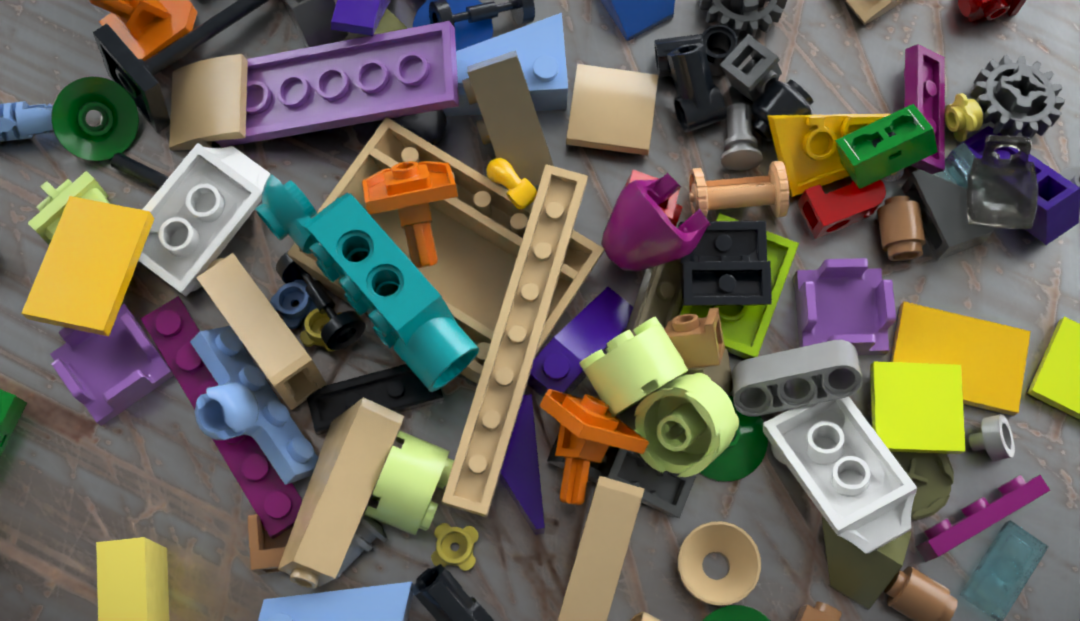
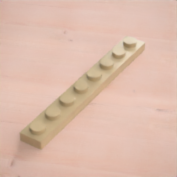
M545 165L442 498V505L483 517L488 516L588 181L587 175Z

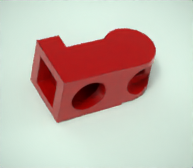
M881 179L861 189L852 180L850 185L825 194L821 185L818 184L805 189L797 205L814 238L818 239L873 215L885 198L886 188Z

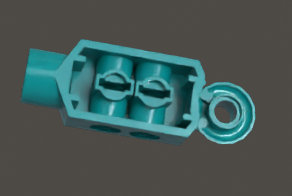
M270 174L263 187L262 203L255 208L259 217L280 241L289 235L304 253H312L317 259V266L332 283L339 279L340 286L346 292L344 296L360 316L366 311L369 313L368 317L374 324L373 330L389 349L394 346V351L430 392L436 391L448 384L475 359L479 348L458 325L442 296L352 194L345 193L317 214L309 199L294 182L289 180L283 185L274 175Z

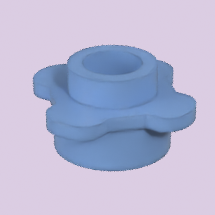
M295 280L283 285L270 300L271 305L276 311L280 312L283 316V321L290 329L299 327L301 320L317 308L305 291L307 285L303 280ZM294 301H299L297 307H292Z

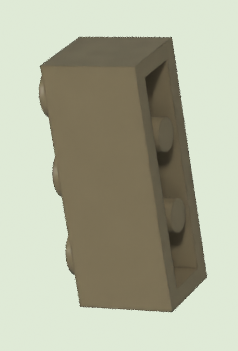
M516 50L467 66L469 78L462 80L469 104L478 103L483 119L477 120L476 124L483 144L492 143L496 158L507 160L521 180L526 178L533 186L539 185L545 165H554Z

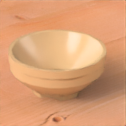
M723 521L702 524L691 531L679 549L677 563L680 579L690 594L706 604L727 606L737 603L750 594L759 580L761 556L758 547L748 533L734 524ZM718 553L726 559L728 573L724 578L714 580L704 573L702 563L706 555Z

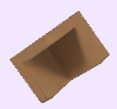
M258 514L248 515L250 565L253 572L258 575L282 572L278 570L293 527L272 539L262 524L260 516Z

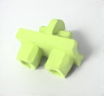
M87 171L73 183L67 179L57 189L46 181L40 187L48 197L36 206L40 212L28 224L50 245L69 196L109 203L106 199L109 196Z

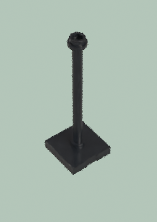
M238 0L145 61L138 59L108 24L94 31L93 35L102 55L108 76L112 81L128 91L136 104L137 110L158 133L170 125V118L159 82L155 79L154 75L269 0Z

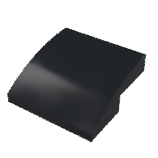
M709 221L711 225L706 228L696 248L690 254L680 258L683 306L771 305V263L767 261L766 221Z

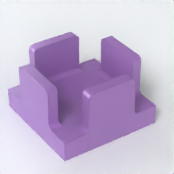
M866 258L826 259L817 270H797L795 272L794 287L799 348L831 340H844L855 346L858 356L886 355L890 351L888 329L896 321L892 280H882L881 268L868 269V260Z
M125 304L119 309L109 337L64 327L59 331V334L66 343L50 353L54 360L51 364L73 397L87 408L100 426L174 377L162 355Z

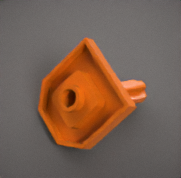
M89 0L91 4L111 12L101 19L99 23L102 26L108 24L133 54L143 61L192 31L198 13L189 0Z
M414 161L402 162L364 179L362 183L367 212L371 215L398 209L401 227L406 235L411 262L416 268H425L437 264L438 257L430 224L432 223L429 202L458 197L456 183L449 163L432 161L418 163Z
M549 389L539 405L560 422L555 456L566 458L560 491V501L565 504L579 506L584 503L590 462L601 463L609 446L644 454L649 444V441L616 416L613 417L607 411L609 405L594 396L585 394L583 398Z

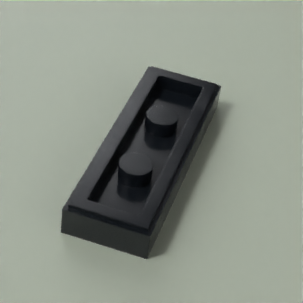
M407 364L323 386L307 398L314 430L317 435L327 433L331 422L363 397L397 413L444 401L441 388L430 392Z

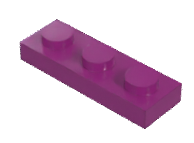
M917 44L905 49L904 108L914 103L934 128L938 152L910 166L930 174H935L945 170V57Z
M1019 475L998 487L997 489L1002 496L988 503L983 496L962 508L961 511L965 517L953 525L946 518L925 530L924 533L928 539L916 546L924 561L927 562L943 555L1049 492L1050 489L1042 476L1038 475L1025 482L1022 475Z

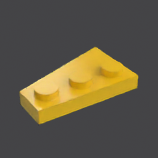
M890 114L767 115L778 161H782L786 169L789 195L794 197L802 194L805 189L818 184L823 186L850 176L841 164L835 140Z

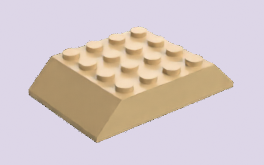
M386 117L319 208L317 214L345 193L352 194L367 211L362 181L383 169L392 168L398 163L408 161L417 163L423 161L449 163L456 183L458 197L429 202L432 223L430 224L438 262L433 266L417 269L439 292L458 325L479 348L475 359L460 373L471 381L478 383L533 205L530 204L521 210L517 209L507 197V189L492 182L489 178ZM398 209L371 214V217L411 261ZM573 230L536 354L604 252L603 247ZM294 243L287 252V255L313 278L319 280L327 290L349 303L344 296L346 292L338 282L339 279L332 283L317 266L316 257L312 253H304Z

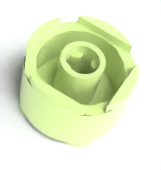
M656 316L633 330L636 334L635 337L629 329L606 343L608 346L605 349L607 354H604L601 349L579 362L600 399L609 405L608 409L613 417L634 406L650 393L688 371L684 360Z
M703 373L685 374L667 382L666 385L646 396L638 404L634 414L636 416L634 431L649 441L644 454H640L641 457L653 469L662 473L668 471L679 474L677 477L693 476L704 470L730 445L739 427V418L728 395L719 385L711 381Z
M399 430L396 442L403 444L401 449L392 446L372 494V499L379 501L377 509L367 506L364 515L416 535L418 529L424 531L429 529L439 505L431 501L436 487L444 489V486L446 487L454 460L448 458L449 450Z

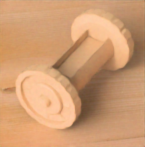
M771 162L768 175L710 181H705L701 168L691 169L689 174V201L692 215L699 209L707 218L708 210L770 205L775 217H785L789 208V185L783 162Z

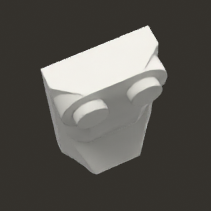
M197 143L142 209L150 211L155 219L138 261L185 297L190 292L198 290L202 285L196 277L204 273L211 262L217 259L261 202L263 187L270 173L233 146L208 148Z
M850 397L789 409L763 423V432L771 443L774 457L779 462L787 465L837 536L851 542L865 554H869L904 535L912 528L911 512L917 487Z

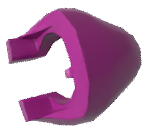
M669 173L656 180H634L622 189L603 231L601 245L608 258L624 271H642L690 254L698 245L706 228L711 225L700 209L678 228L671 223L658 206L681 188Z

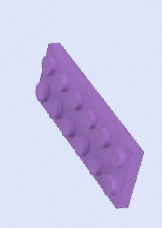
M450 21L249 58L247 59L246 138L215 142L221 147H229L384 120L386 117L395 118L458 107L455 28Z

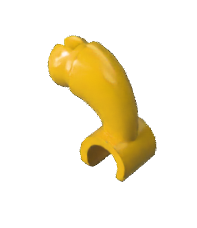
M495 158L489 162L486 168L488 178L492 182L502 184L509 190L506 192V195L517 209H524L535 200L536 188L528 179L523 178L521 180L507 160Z

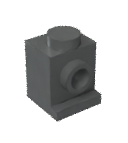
M749 34L720 64L730 84L753 103L772 83L778 81L782 75L778 65L779 57ZM749 55H751L752 59L741 70H739L738 67L741 65V63Z

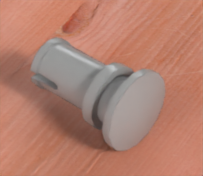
M743 103L732 104L726 108L728 138L724 141L725 152L721 155V164L723 167L734 171L752 169L762 163L763 160L761 151L757 149V139L752 135L751 107L749 105L745 106Z
M365 511L336 576L337 580L364 550L369 552L373 548L372 542L376 538L383 542L388 539L381 525L375 519L365 516Z

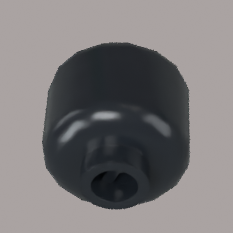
M791 79L787 83L775 81L751 106L752 113L757 119L752 126L763 138L770 142L773 138L767 115H813L811 104L814 101L795 81Z

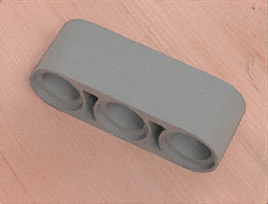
M831 340L746 359L739 362L732 370L733 403L736 410L746 416H761L846 398L854 395L862 386V373L857 350L854 345L844 340Z

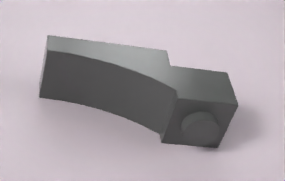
M557 435L547 462L564 470L566 458L555 456L558 441ZM609 446L601 463L590 462L588 480L597 483L599 476L644 488L641 503L671 517L680 518L696 476L677 477L679 474L668 471L662 473L648 465L639 453Z

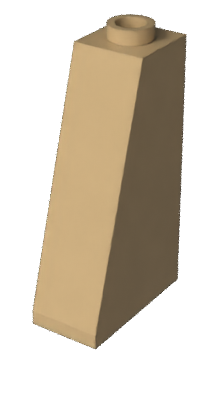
M233 253L226 258L212 261L207 270L196 277L290 410L306 401L308 396L316 390L327 385L312 358Z
M363 397L331 422L278 567L279 571L291 575V582L301 587L315 589L317 586L320 587L336 579L404 418L403 415Z
M599 476L557 621H607L644 488Z

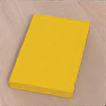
M69 196L21 314L28 320L109 337L155 219L150 211Z
M904 301L899 308L890 362L961 365L963 404L1014 416L1019 413L1031 331Z

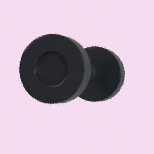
M446 0L432 1L429 4L430 24L450 21L455 28V22L468 20L469 23L497 18L498 13L509 10L518 25L533 22L535 18L534 0H508L509 2L498 5L492 1L466 7V12L452 14Z
M287 252L281 256L276 264V271L283 282L287 284L295 280H304L307 285L305 291L319 312L327 314L330 318V321L321 331V338L330 350H340L357 341L366 328V324L356 311H346L338 315L334 310L336 304L319 280L314 281L309 273L287 255Z

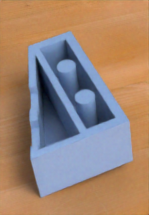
M562 13L456 51L459 106L443 109L446 117L481 115L478 103L469 104L462 80L469 78L467 66L515 50L535 110H565L567 108L568 80Z
M412 582L264 599L258 621H408L414 595L411 589L414 587V584Z

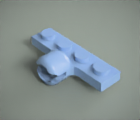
M230 326L200 331L190 343L218 383V386L207 388V393L200 395L197 399L195 417L201 431L215 440H227L241 435L251 436L258 443L285 485L312 476L318 460L312 444L299 430L291 418L288 409L274 393L266 381L264 373L249 356L239 337Z

